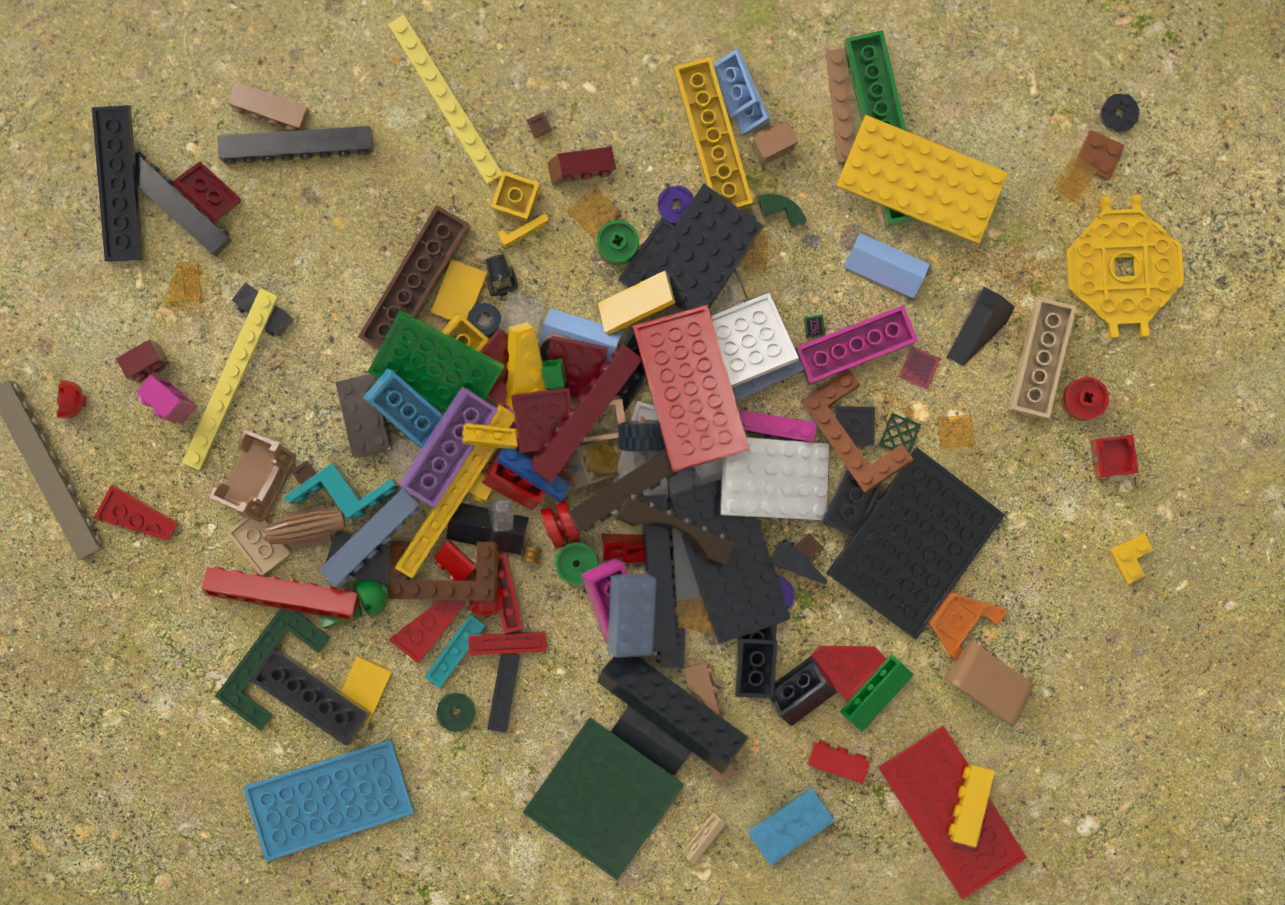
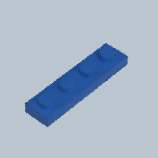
M502 448L495 460L559 502L563 500L571 485L559 476H556L551 483H546L529 470L532 467V464H530L532 459L523 453H519L516 449Z

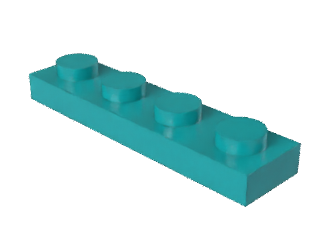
M469 614L427 672L425 678L441 688L468 651V635L480 634L486 625Z

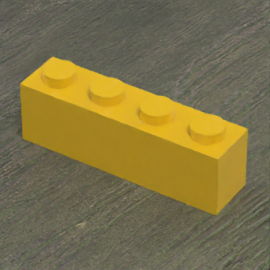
M969 763L968 767H965L963 778L965 779L964 786L960 787L958 793L960 802L959 805L955 806L953 816L956 817L955 822L949 828V835L952 841L976 847L995 773L993 769Z

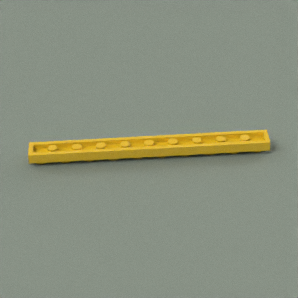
M499 404L498 411L488 426L509 428L514 421V414ZM474 446L435 508H432L396 564L395 568L413 578L495 451V447Z

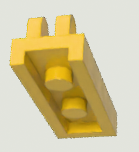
M544 213L507 235L505 231H500L498 236L504 247L507 248L549 224L550 221Z
M470 423L464 425L462 436L464 437L463 444L465 445L470 444L514 450L517 447L516 429Z

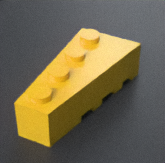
M527 322L509 327L508 330L509 362H507L506 405L512 410L511 395L547 391L545 390L541 370L542 363L535 329Z

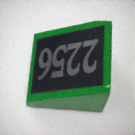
M823 315L804 317L806 338L825 335Z

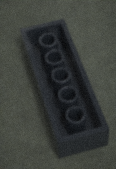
M272 648L250 680L345 746L352 743L372 713L279 648Z

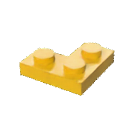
M1145 533L1109 550L1126 584H1130L1145 576L1137 558L1153 551Z

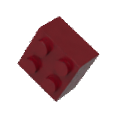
M150 339L115 358L125 377L139 383L147 380L149 374L163 371L166 368L165 365L169 364L160 345Z

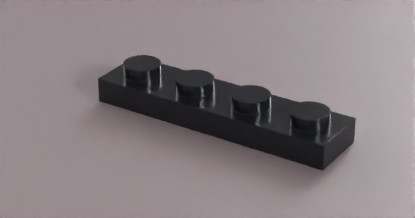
M661 218L618 281L628 288L640 283L650 268L651 261L675 226Z
M500 654L488 730L507 732L520 660L518 655Z

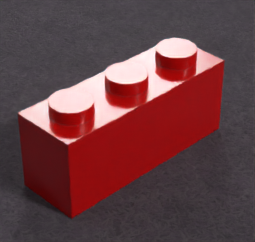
M819 740L818 743L813 742L807 765L861 784L864 783L870 761L866 760L867 756L857 752L855 755L849 754L848 749L840 746L834 749L829 747L830 743Z

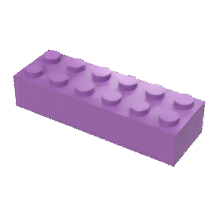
M461 387L399 485L435 508L475 446L463 444L464 437L462 432L464 431V425L470 423L488 426L498 409L466 388Z

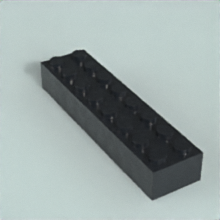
M613 656L600 672L597 683L721 774L729 767L749 738L639 656Z

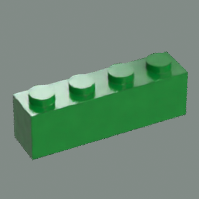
M891 654L839 712L863 732L914 674Z

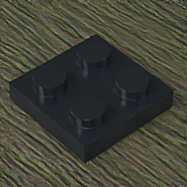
M836 406L835 417L855 445L874 446L875 407Z

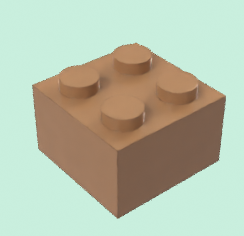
M782 121L772 126L773 129L767 132L762 130L755 134L756 137L753 139L752 148L762 166L796 150L799 141L788 121L785 123Z

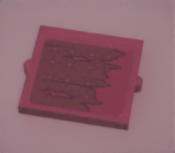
M911 346L898 377L911 382V385L916 384L928 389L941 358L929 354L927 350L922 351Z

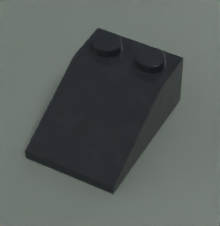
M786 539L776 543L771 557L773 565L819 583H827V579L798 548L794 547L795 543Z

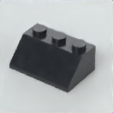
M810 656L775 682L774 698L770 699L780 718L790 726H793L835 695L837 691L824 670Z

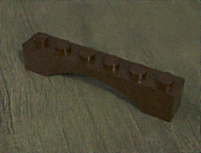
M631 494V496L624 497L615 519L630 526L655 523L675 528L693 541L704 559L720 566L726 565L735 544L730 542L729 537L719 534V536L712 534L713 530L704 526L701 528L694 526L695 522L686 518L681 520L677 518V514L667 510L665 513L659 510L660 507L650 502L645 504L641 502L642 499L638 496Z

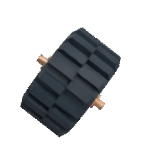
M641 416L638 421L618 424L619 449L623 451H639L642 456L645 455L646 451L665 449L666 444L660 422L646 421L644 416Z

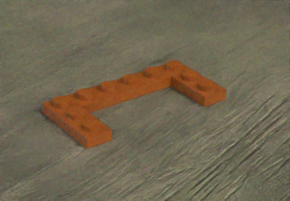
M848 369L801 402L866 494L914 460L903 444H901L873 464L869 465L829 408L860 387V384Z

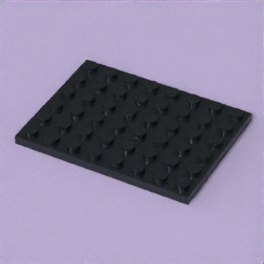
M915 447L910 454L914 461L898 471L826 574L917 640L1005 514L922 450Z

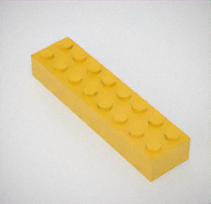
M711 57L675 66L674 75L706 185L741 210L752 207V197Z

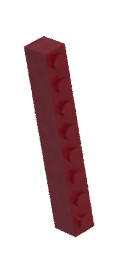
M623 345L613 350L610 355L612 357L610 362H605L599 369L601 374L597 379L594 377L588 384L589 390L586 394L582 393L576 400L578 405L575 409L571 408L565 415L566 421L563 425L560 423L553 431L555 436L552 440L548 439L542 446L543 452L540 456L537 454L530 462L532 467L529 470L546 483H551L642 361V358L627 346Z

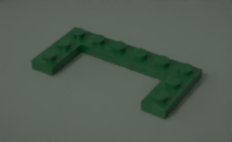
M278 610L214 696L260 731L264 729L273 714L243 691L251 682L250 680L270 650L278 646L288 631L318 653L322 651L331 638L297 611Z

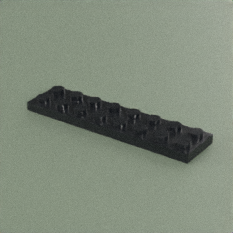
M131 105L92 107L104 261L143 260Z

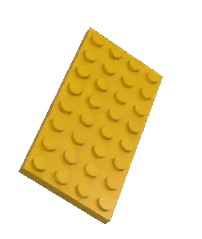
M865 115L836 187L979 245L1008 172Z

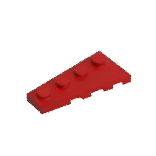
M114 485L110 486L93 518L109 522L113 525L123 526L130 530H137L164 540L171 539L179 524Z

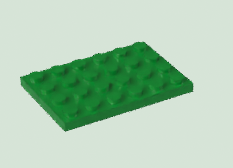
M400 311L368 369V373L380 378L387 369H390L428 403L446 412L461 387L466 388L485 401L503 370L504 364Z

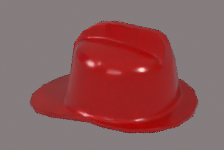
M497 584V601H469V606L466 609L471 610L476 616L490 617L502 607L503 593L501 588Z

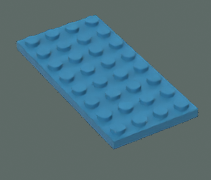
M392 739L243 787L266 861L415 813Z

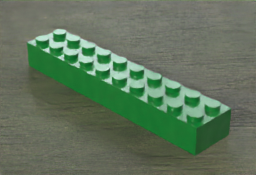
M883 30L846 38L844 48L861 122L865 115H868L906 131ZM881 205L886 227L917 221L912 217Z

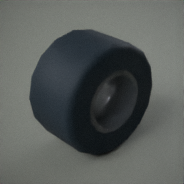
M477 304L468 313L467 320L487 338H491L498 329H501L502 316L492 304Z

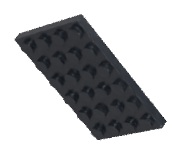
M703 183L651 261L650 268L642 278V281L666 271L671 284L675 306L682 311L708 305L709 309L765 226Z

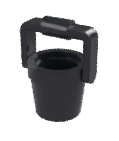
M504 254L486 258L488 276L485 279L490 296L502 297L516 290L518 283L513 268H509ZM510 277L512 286L495 292L492 282Z

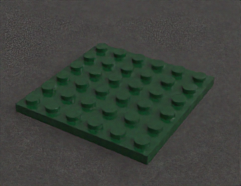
M589 717L522 813L618 880L678 795L684 783Z

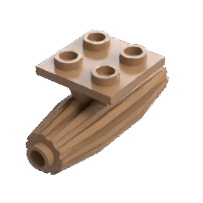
M325 505L287 512L286 518L266 525L265 530H262L264 541H268L269 544L293 543L294 550L332 543L331 534L346 529V522L342 510H326Z

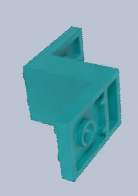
M331 463L287 494L285 499L288 503L300 505L308 500L307 496L313 492L316 494L325 486L346 518L358 520L366 515L365 511L368 508H376L382 503L381 499L384 497L389 498L397 493L396 489L399 487V484L396 480L389 479L364 498H361L337 464Z

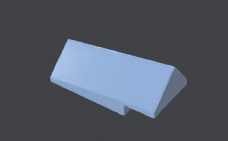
M735 49L713 64L729 116L736 119L741 135H745L768 127L770 117L740 50Z
M859 233L843 268L890 290L898 291L914 298L930 264Z
M550 308L543 323L538 344L540 345L546 336L558 333L564 337H569L571 340L608 347L606 362L609 363L612 359L610 355L618 347L623 331L618 330L607 335L602 324Z

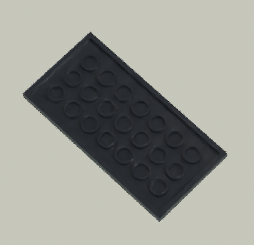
M722 479L668 496L673 512L677 514V518L684 520V518L695 522L694 526L699 528L702 526L713 530L712 534L717 536L719 534L725 535L730 538V542L735 543L726 565L720 566L704 559L693 541L680 532L717 644L790 620L757 517L721 515Z

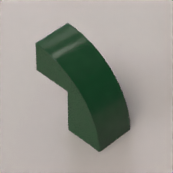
M776 194L758 196L763 217L785 210L791 228L806 223L807 219L803 211L792 200Z

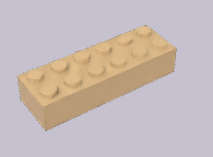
M1041 297L1035 299L1008 411L1044 420L1050 418L1077 306Z

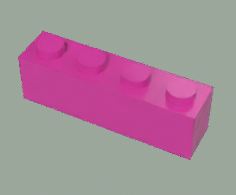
M744 410L739 412L740 419L745 426L743 427L744 432L801 442H814L817 423Z

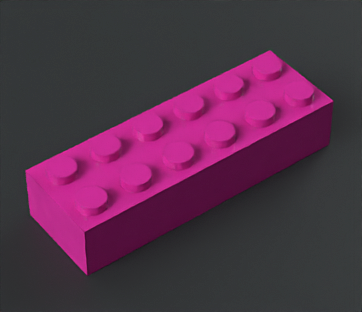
M902 305L798 346L795 350L804 367L803 372L808 385H811L912 345L918 339L905 307Z

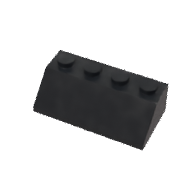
M629 705L611 730L616 736L673 776L691 753L690 750Z

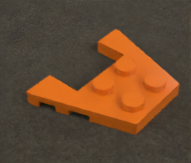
M950 592L928 624L953 660L956 661L963 651L959 647L982 614L996 625H999L1008 611Z

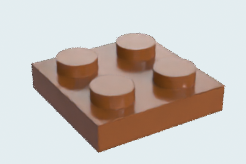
M1089 130L1074 166L1109 181L1125 145L1093 130Z

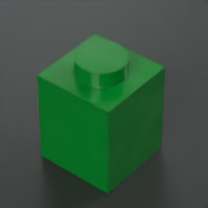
M563 359L544 361L541 370L545 390L564 388L567 378Z

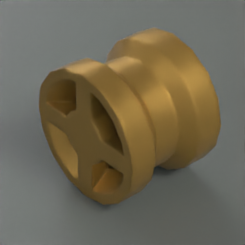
M523 545L524 554L521 556L520 561L539 564L538 556L542 549Z

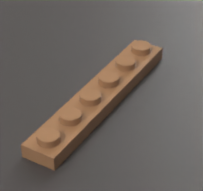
M845 48L826 50L825 52L838 164L846 163L855 141Z

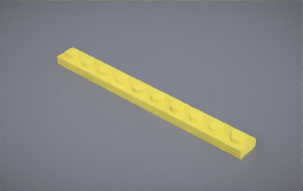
M405 15L389 23L388 26L486 184L489 185L500 178L502 175L500 168Z
M260 288L182 463L197 470L202 469L279 296Z

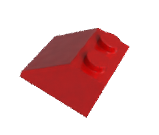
M449 540L444 543L433 557L437 560L435 564L442 571L446 569L450 573L448 577L452 581H466L476 571L477 565Z

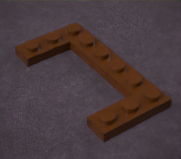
M390 541L388 599L497 601L498 542H477L476 581L410 580L409 576L397 570L395 566L411 541Z

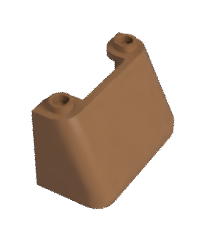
M244 429L238 440L239 448L244 451L227 484L218 483L215 485L209 498L255 521L262 522L267 518L295 464L296 456L281 444Z
M969 640L944 679L988 708L1003 721L1014 726L1034 687L1033 679L1025 673L1020 675L985 650L987 647L981 642L976 641L974 643Z

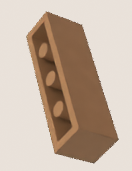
M238 82L234 83L227 102L234 112L239 114L243 112L249 113L250 117L257 120L261 118L268 120L267 123L274 126L281 124L286 126L285 129L288 131L303 130L310 112L306 106Z

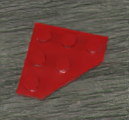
M820 645L807 657L812 656L830 678L835 689L846 701L887 660L875 646Z

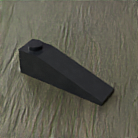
M983 287L978 293L947 358L964 366L1008 322L1015 306L998 293Z
M633 328L623 345L641 357ZM643 361L639 363L615 396L622 397L624 411L627 410L648 382Z

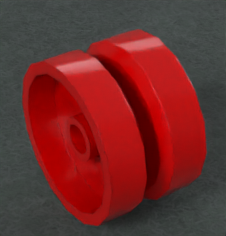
M1083 377L1071 382L1062 394L1064 411L1071 418L1078 421H1087L1100 416L1109 404V393L1106 386L1100 380L1093 377Z
M566 500L556 504L557 517L550 507L540 510L545 530L549 539L551 538L555 549L565 546L566 542L563 533H566L570 542L581 539L577 527L567 513L570 509Z

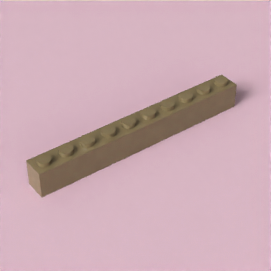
M8 380L0 385V415L78 560H85L103 550L102 544L104 542L101 536L95 533L92 519L86 516L84 504L75 496L76 489L71 483H68L65 469L62 466L60 467L57 462V454L48 446V437L45 433H41L38 419L32 416L30 404L21 395V387L18 383Z

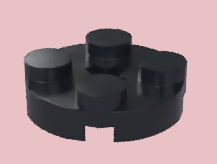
M1114 94L1107 98L1102 105L1100 119L1106 128L1117 133L1126 132L1139 120L1138 104L1129 94ZM1117 108L1124 111L1123 118L1115 115Z

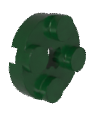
M450 693L443 697L438 704L436 710L437 720L447 730L453 732L465 730L474 720V703L465 694ZM453 707L461 710L457 718L455 715H451Z

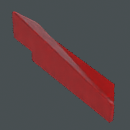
M601 533L603 560L622 557L623 563L645 562L643 534Z

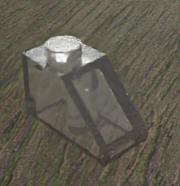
M511 501L487 502L493 531L513 530L514 513Z

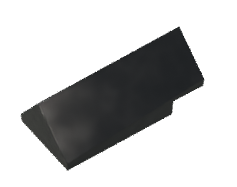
M460 503L448 522L446 539L477 545V542H498V550L521 555L529 517Z
M777 624L738 637L735 697L774 698L778 643L776 640Z

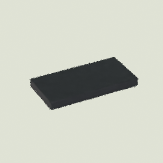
M340 531L336 532L326 562L353 536ZM379 544L376 547L378 552L370 559L366 557L362 561L364 565L356 573L352 571L349 575L362 580L373 579L380 585L384 584L385 587L389 588L390 548Z

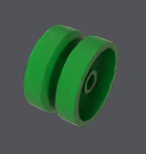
M622 220L606 223L600 229L597 236V246L601 257L607 263L616 266L631 262L639 249V239L635 228ZM621 241V245L617 246L615 242Z
M578 542L567 544L561 548L556 556V572L562 580L569 584H584L581 574L598 567L597 555L586 544ZM575 560L580 561L579 567L573 566Z

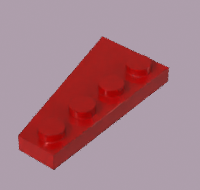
M439 600L388 640L419 664L466 605V602L464 600Z

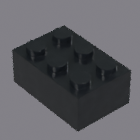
M846 469L821 522L853 536L872 509L882 485L879 484L865 494L850 471Z

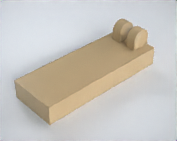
M715 812L711 814L682 852L688 858V861L697 866L701 864V855L726 822Z

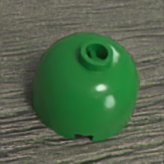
M364 579L353 584L355 592L359 593L358 596L364 610L371 619L384 611L387 605L386 595L389 594L384 584L380 585L373 579Z

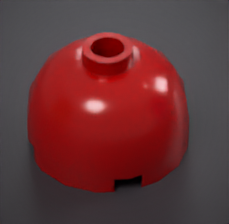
M60 380L57 394V404L59 407L56 410L57 418L68 419L76 417L82 407H86L87 396L83 395L82 388L77 383Z

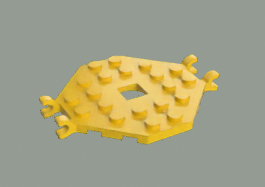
M1141 195L1130 197L1132 209L1111 210L1110 196L1102 197V199H1099L1101 213L1066 250L1068 290L1108 324V339L1119 337V324H1139L1138 337H1147L1150 335L1148 322L1184 283L1182 244L1173 239L1162 226L1146 215L1147 213L1141 209ZM1133 257L1134 276H1116L1115 258Z

